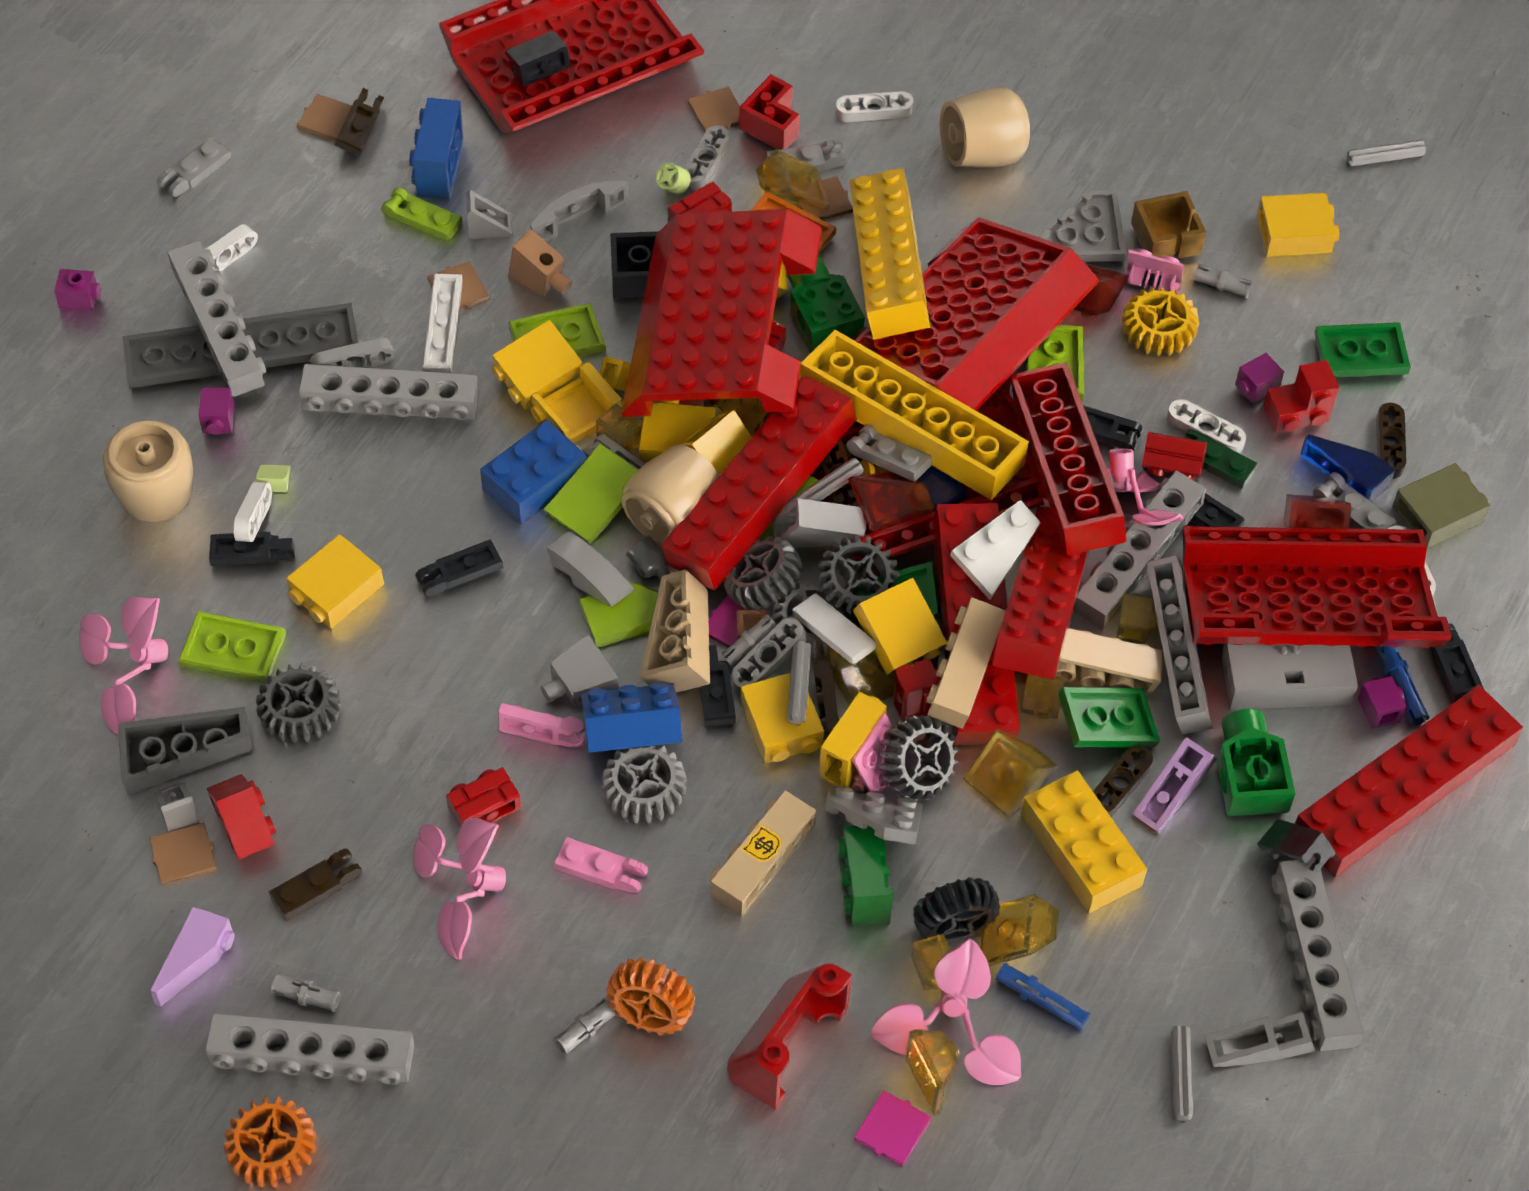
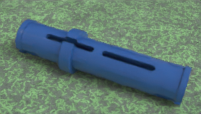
M1375 646L1385 666L1384 672L1386 676H1392L1396 686H1399L1404 693L1405 710L1411 725L1417 726L1425 723V720H1429L1430 716L1412 682L1406 660L1402 659L1397 647Z
M1007 962L1002 965L997 973L995 980L1000 981L1019 993V998L1024 1001L1026 999L1031 1000L1051 1014L1073 1025L1079 1031L1084 1027L1091 1014L1037 982L1038 978L1034 975L1029 977L1010 966ZM1016 980H1020L1021 982L1038 991L1040 994L1037 995L1033 993L1032 991L1018 984ZM1048 997L1049 999L1068 1009L1070 1012L1066 1013L1065 1011L1046 1001V998Z

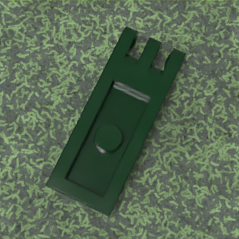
M1189 429L1185 437H1183L1208 442L1203 469L1243 489L1257 468V462L1193 429Z

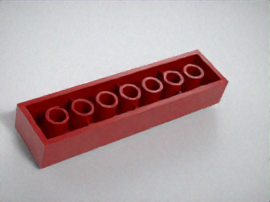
M1060 363L1010 375L1013 401L1026 439L1029 441L1028 445L1066 555L1127 542L1124 514L1068 363Z
M804 375L798 382L794 411L772 412L703 494L691 513L677 525L661 544L668 566L678 571L686 569L700 583L715 591L857 420L851 398Z
M998 503L937 505L933 517L942 630L947 642L951 632L956 634L960 625L955 624V620L960 607L967 608L971 598L978 599L1003 610L1007 609L1005 579H1003L995 594L989 600L950 556L953 549L999 516ZM998 637L969 718L963 729L951 725L952 735L956 737L953 745L1014 744L1020 732L1014 670L992 666ZM945 645V646H944V652H945V659L947 660V659H948V656H949V654H950V651H948V650L945 649V647H946V645Z
M1038 506L1035 517L1040 521V524L1025 547L999 631L992 666L1054 680L1089 551L1067 556L1051 508Z
M1478 685L1298 814L1295 824L1323 832L1336 852L1333 858L1330 857L1323 866L1334 877H1337L1513 748L1523 726L1487 691Z

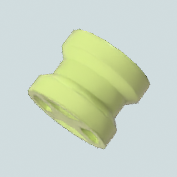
M673 163L663 164L656 173V183L658 186L673 194L684 193L690 185L689 172Z

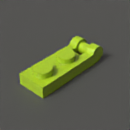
M396 187L391 193V199L386 200L381 206V211L387 217L447 242L450 241L462 225V216L412 196L401 187Z

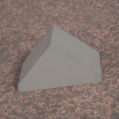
M472 190L466 192L470 239L504 238L513 235L512 213Z
M185 782L154 792L168 832L199 824L194 802Z

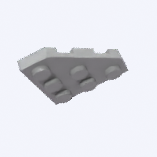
M1117 190L1088 191L1082 197V201L1075 207L1071 206L1063 213L1054 226L1050 229L1047 228L1040 234V238L1072 248L1083 262L1125 261L1126 249Z
M836 787L835 790H829L825 810L832 814H838V811L843 812L846 816V821L861 829L867 828V825L875 830V836L883 840L915 845L923 804L917 803L915 799L909 797H899L896 800L885 798L884 794L878 792H868L865 795L854 793V790L851 788Z

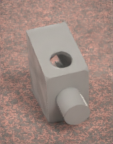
M587 635L552 660L550 663L552 681L541 686V691L549 703L564 696L571 708L576 709L582 707L581 693H588L589 690L595 688L605 690L619 689V677L591 637Z

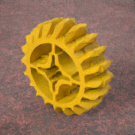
M1151 286L1148 292L1141 289L1138 296L1132 295L1130 301L1125 305L1122 325L1124 335H1128L1129 343H1135L1136 350L1145 348L1146 354L1153 351L1156 352L1158 357L1162 352H1165L1170 357L1173 351L1180 354L1183 348L1189 347L1197 335L1199 317H1197V308L1193 307L1192 300H1185L1184 293L1176 295L1174 289L1168 292L1164 290L1163 286L1160 290L1156 291Z

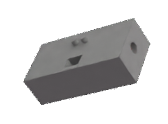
M1225 644L1221 656L1230 710L1351 705L1358 687L1349 645L1330 647L1326 645L1296 646L1275 644L1268 646L1264 644Z

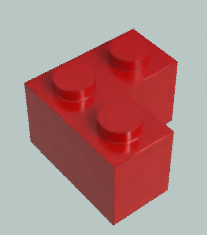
M770 74L739 106V129L777 150L787 149L799 136L800 114L791 110L793 86Z
M1323 360L1300 365L1295 383L1267 389L1263 407L1275 433L1282 431L1290 432L1301 427L1319 426L1329 422L1339 385L1328 361Z
M240 774L206 788L215 813L223 824L232 850L238 859L275 845L271 836L276 833L270 816L264 817L260 806L265 805L260 789L255 786L253 780L247 781Z

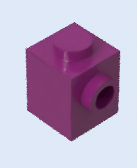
M59 270L54 290L59 309L93 311L95 301L101 297V285L96 282L94 271Z
M1266 352L1239 367L1235 385L1240 394L1246 396L1253 404L1266 397L1267 389L1281 386L1284 371Z
M201 388L198 417L203 434L218 435L221 433H232L235 405L231 388Z
M1390 676L1382 679L1375 677L1363 683L1358 701L1371 729L1400 723L1406 709L1405 698L1402 689L1396 686L1393 677Z

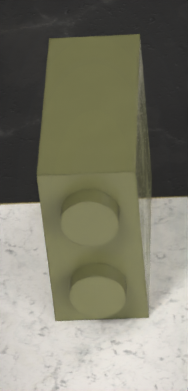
M1454 463L1398 489L1392 507L1410 529L1423 530L1428 549L1483 523L1490 504L1487 497L1480 493L1471 482L1469 475Z

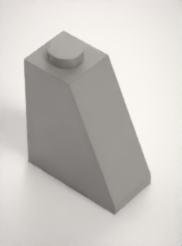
M798 498L772 521L773 539L780 537L783 541L787 540L794 548L828 547L834 542L841 545L843 537L853 540L855 535H859V537L864 536L866 520L863 517V507Z

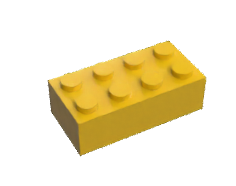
M1078 770L1024 797L1021 811L1022 818L1088 914L1143 886L1147 867Z

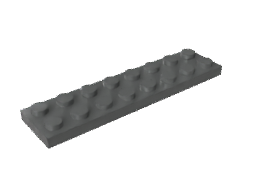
M352 303L243 319L246 327L243 332L245 336L251 335L256 351L253 353L256 358H262L265 368L310 362V358L318 352L358 343ZM198 325L123 336L129 388L221 375Z

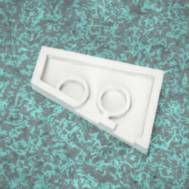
M1020 500L953 549L950 556L987 598L991 600L997 588L1009 573L1012 565L1036 532L1040 521Z

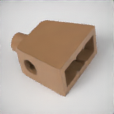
M530 229L512 246L508 276L540 296H546L553 288L564 295L573 283L572 280L562 274L564 258L533 230Z

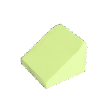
M260 465L256 475V482H269L272 492H288L290 466Z

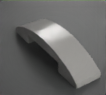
M626 180L603 181L570 191L545 207L533 220L530 229L545 242L558 236V226L599 206L607 213L629 202L628 183Z

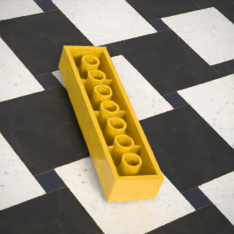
M889 169L882 173L862 175L855 179H850L865 306L873 340L930 328L912 206L904 169Z
M834 330L801 362L799 380L805 375L850 397L857 422L864 426L871 425L876 429L877 433L930 455L932 466L990 500L1025 465L1029 441L837 330Z

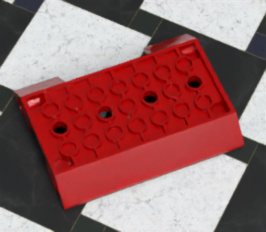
M978 217L959 231L927 263L928 268L922 273L930 328L873 340L870 324H868L852 340L977 411L1099 282L1097 276L1072 248Z

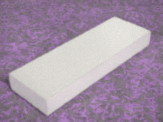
M816 593L792 609L793 616L852 665L876 649V641Z

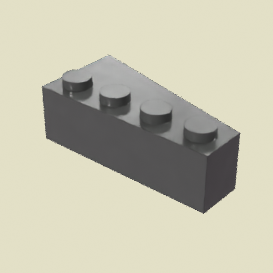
M245 707L118 723L121 778L128 795L252 750L250 722Z

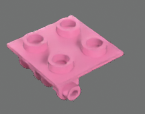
M1144 249L1128 250L1127 269L1130 270H1125L1123 281H1127L1128 285L1141 288L1146 273L1144 289L1147 290L1151 275L1156 276L1153 283L1155 290L1159 277H1161L1158 290L1163 286L1164 290L1168 292L1174 289L1177 295L1180 287L1179 283L1182 282L1184 264L1179 263V260L1174 257L1163 256V258L1152 256L1151 252Z
M883 713L852 759L858 770V773L853 777V787L859 792H863L866 789L869 792L881 793L888 785V781L882 778L887 770L879 767L884 762V757L878 754L885 751L886 746L882 740L891 738L888 730L893 728L886 713Z

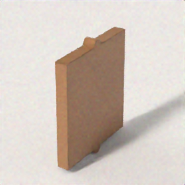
M729 86L712 92L706 91L705 94L688 99V104L704 132L709 127L715 125L723 126L727 130L739 125L740 105Z
M317 94L309 107L304 108L305 113L297 123V128L336 141L352 105Z
M837 176L792 188V192L798 202V208L822 220L853 212V207L848 199V191L843 189Z
M471 261L454 267L447 266L445 270L434 273L462 275L463 285L460 309H470L472 305L489 299V295ZM434 274L427 276L431 287L433 286Z
M205 822L150 837L154 853L152 862L154 865H157L161 884L217 869L212 853L214 844L212 841H209Z

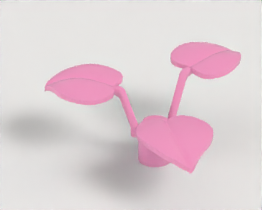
M1112 449L1109 451L1110 467L1107 468L1109 476H1113V481L1117 482L1113 484L1114 490L1117 492H1134L1139 514L1132 516V520L1135 523L1163 525L1184 520L1180 513L1176 514L1165 510L1148 511L1145 509L1140 493L1157 490L1159 483L1150 478L1145 470L1135 475L1133 450ZM1043 498L1044 504L1050 508L1048 500Z
M135 596L128 598L124 602L121 611V625L128 634L127 640L131 644L109 642L110 624L99 614H87L80 621L79 644L82 655L87 662L95 665L103 663L107 657L108 647L113 649H130L132 660L141 664L139 667L116 679L113 687L105 688L102 693V716L108 727L117 735H119L118 723L135 721L136 716L134 692L128 685L122 683L143 670H150L151 663L164 662L168 657L166 641L162 638L151 639L160 598Z
M474 817L466 819L458 833L457 850L461 854L459 857L461 863L441 857L445 848V838L442 831L435 825L425 824L420 827L419 837L416 839L413 851L414 868L421 877H431L439 863L466 872L467 883L475 890L457 896L454 903H444L438 917L437 931L441 945L450 956L457 960H462L463 948L469 937L472 924L471 910L468 904L463 901L476 896L483 897L485 891L500 892L506 882V873L503 867L481 864L499 825Z
M971 938L945 954L937 963L934 974L938 986L942 989L941 1001L935 1003V1008L926 1019H923V1012L919 1006L906 1003L890 1008L873 1025L871 1034L875 1040L896 1053L909 1055L923 1050L928 1044L930 1031L926 1025L931 1024L940 1011H943L944 1014L950 1017L961 1015L970 1043L975 1048L970 1050L964 1057V1064L969 1074L976 1080L989 1085L1009 1084L1021 1077L1019 1049L1011 1039L1004 1035L991 1034L985 1036L980 1044L976 1041L969 1018V1010L966 1009L967 997L977 999L983 996L989 988L991 975L983 952Z

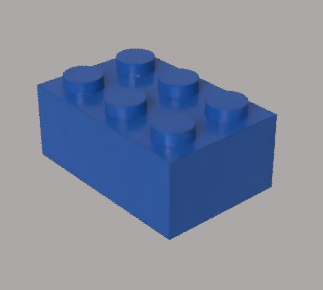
M427 98L425 109H420L419 124L421 127L415 130L414 145L416 147L415 150L411 149L409 155V165L414 167L411 182L413 185H416L417 196L450 200L464 139L460 101Z
M546 420L480 468L482 489L517 522L523 524L551 502L586 461V454Z
M658 681L651 683L650 686L624 685L615 690L595 688L589 690L588 693H581L588 753L682 742L680 707L674 683L668 684L667 682Z

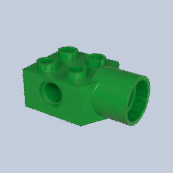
M818 255L815 274L787 275L793 288L791 290L790 313L810 353L834 330L852 339L864 328L865 316L844 275L830 274L821 256Z
M1240 709L1227 714L1221 721L1225 742L1221 745L1216 762L1227 817L1289 812L1296 793L1284 739L1268 733L1263 712L1257 709Z

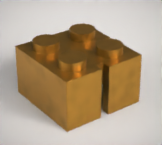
M1188 191L1135 201L1131 225L1142 249L1151 252L1152 256L1159 258L1177 255L1179 259L1202 254L1206 230L1198 213L1195 214L1196 209Z

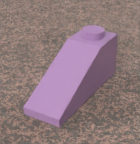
M1186 737L1137 806L1133 815L1157 832H1160L1200 785L1217 758Z
M196 907L192 908L150 990L155 1005L162 1007L220 960L224 950L228 951L231 948L234 932L232 931L229 918Z

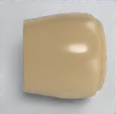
M990 87L968 93L945 102L941 109L939 123L942 147L949 162L956 167H1004L1018 162L1028 148L1030 124L1027 110L1020 96L1006 87Z
M146 420L133 422L119 429L110 438L103 453L105 478L112 492L130 516L139 521L151 523L166 521L178 515L188 505L193 486V464L188 442L179 430L165 422Z
M674 445L647 462L630 477L622 489V506L632 524L645 537L650 535L652 540L661 546L677 525L691 513L703 494L719 477V474L707 459L694 449L685 445Z

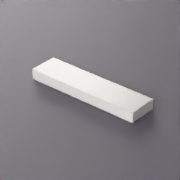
M434 274L422 364L424 372L452 373L463 285L462 275Z

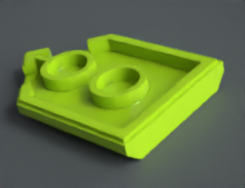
M636 581L630 584L634 591L612 607L591 595L579 597V604L596 646L600 648L649 634L659 591Z

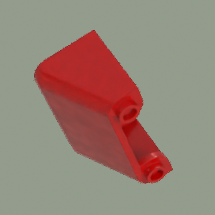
M823 964L789 978L730 1056L727 1062L729 1079L776 1110L785 1098V1091L780 1087L781 1074L786 1069L790 1059V1052L784 1042L803 1017L818 1025L822 1018L827 1016H834L835 1019L840 1021L849 1009L852 974L837 965Z

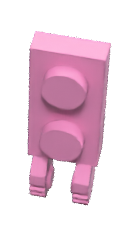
M504 703L501 704L498 711L500 732L557 746H571L572 748L583 746L585 724L582 722V719H575L572 716L562 719L550 713H540L518 705L512 706Z
M566 837L554 863L555 869L613 890L617 888L635 894L638 893L641 887L639 881L621 875L622 871L640 877L646 876L648 867L640 861L632 858L626 859L624 856Z

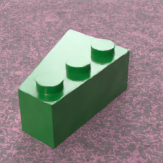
M868 825L865 829H861L858 826H844L843 838L837 839L838 858H844L845 867H840L841 886H847L848 895L843 896L844 915H850L851 927L890 924L893 890L888 885L890 871L889 866H886L885 841L875 836V830Z

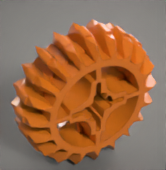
M639 957L636 961L628 959L626 963H620L618 968L615 969L608 981L606 998L610 1001L609 1007L617 1010L616 1016L626 1019V1024L631 1023L636 1026L637 1030L640 1028L644 1029L648 1034L655 1031L662 1036L665 1032L674 1034L676 1030H682L683 1026L686 1025L688 1019L692 1016L696 996L692 993L693 987L685 983L686 977L678 976L676 969L670 970L665 967V963L660 965L655 963L653 959L646 962L643 958Z
M264 1096L263 1104L259 1106L251 1100V1110L248 1112L245 1109L239 1108L238 1114L241 1119L230 1118L229 1124L232 1129L225 1130L224 1136L228 1142L224 1143L223 1148L225 1153L229 1154L226 1159L229 1166H234L233 1170L236 1176L244 1175V1180L248 1184L256 1179L258 1186L263 1188L267 1180H270L272 1187L276 1188L278 1179L284 1178V1181L289 1184L292 1172L301 1176L303 1171L300 1164L310 1166L311 1158L308 1154H313L316 1151L313 1141L317 1139L315 1130L312 1129L314 1126L310 1117L306 1118L307 1114L304 1108L296 1109V1104L292 1100L284 1105L283 1099L279 1096L274 1104H270L269 1098ZM280 1123L291 1126L297 1132V1138L290 1137L289 1133L282 1132ZM244 1146L251 1147L252 1151L259 1152L260 1162L249 1158L243 1152ZM285 1156V1157H283V1158H281V1159L275 1161L278 1157Z

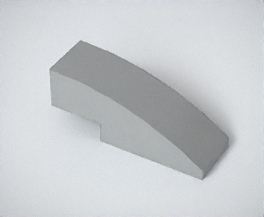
M570 531L546 547L552 566L571 576L575 587L606 605L612 607L634 591L632 585L606 558Z
M1303 1012L1270 1021L1268 1016L1205 1035L1214 1067L1257 1064L1315 1051Z

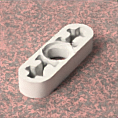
M904 91L846 95L837 100L835 114L840 121L845 123L902 119L912 114L913 97ZM870 104H878L882 108H880L879 110H871L867 106Z
M242 224L204 249H210L215 261V265L212 266L214 271L223 270L250 251L257 243L258 235L248 225Z
M1179 399L1170 404L1167 420L1171 426L1184 433L1189 429H1193L1238 453L1243 450L1246 434L1240 427L1187 400ZM1181 412H1184V413H1185V414H1182L1181 416L1176 415V414H1180ZM1209 423L1214 427V430L1209 432L1200 429L1199 424ZM1232 438L1236 439L1232 443L1227 441L1231 440Z
M269 482L252 483L234 520V538L236 541H254L271 505L272 488Z

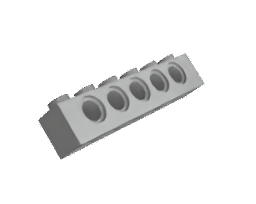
M198 240L167 251L173 273L227 388H231L232 396L235 397L265 386L262 374L266 373V368L261 357L256 358L253 353L256 351L251 335L245 336L243 332L246 329L240 313L235 314L233 308H235L234 300L231 293H225L222 288L225 287V282L220 270L214 271L212 267L215 265V261L210 249L204 250L201 241Z
M304 364L299 393L302 409L311 411L323 410L341 413H368L370 415L386 414L400 417L418 416L430 419L475 420L479 398L478 375Z
M1177 470L1170 479L1165 478L1157 489L1158 494L1153 500L1149 498L1143 507L1148 511L1165 510L1176 514L1180 513L1184 520L1156 525L1160 527L1156 529L1151 528L1150 525L1138 524L1131 520L1125 528L1127 542L1110 546L1106 559L1103 562L1098 561L1091 570L1090 579L1086 583L1081 582L1074 611L1104 630L1148 574L1146 562L1160 559L1183 530V526L1188 524L1203 505L1206 488ZM1171 504V505H1174V506H1176V507L1171 508V507H1168V506H1166V505ZM1133 546H1140L1143 549H1134ZM1116 567H1123L1127 570L1120 571ZM1100 588H1106V589H1108V590H1110V591H1108V592H1102V591H1100V590H1098V589H1100Z
M1175 555L1146 562L1175 717L1182 735L1212 729L1196 643H1193L1184 579L1178 559Z
M1311 858L1307 863H1302L1300 860L1280 862L1276 875L1272 876V885L1275 894L1280 895L1279 911L1281 920L1286 922L1288 926L1287 945L1289 950L1294 951L1295 954L1294 972L1296 979L1302 981L1304 989L1302 991V1004L1304 1009L1309 1010L1310 1013L1309 1030L1312 1040H1317L1319 1052L1358 1047L1364 1031L1321 869L1316 872L1309 870L1310 865L1315 862L1316 858ZM1295 894H1302L1306 899L1298 898ZM1302 922H1308L1312 924L1314 927H1306L1302 924ZM1309 951H1316L1321 957L1313 956ZM1316 980H1323L1329 986H1322ZM1324 1010H1332L1337 1016H1330Z
M214 1013L206 1046V1053L210 1064H214V1066L222 1069H231L233 1066L247 1067V1069L254 1072H264L266 1069L280 1070V1072L287 1075H298L301 1072L312 1073L320 1078L344 1076L352 1081L376 1079L391 1085L409 1081L414 1051L412 1032ZM244 1041L252 1042L246 1048H237ZM275 1045H284L280 1051H270ZM308 1048H317V1051L313 1054H303ZM341 1051L351 1052L347 1057H336ZM374 1054L384 1055L383 1058H381L378 1061L369 1060V1058Z

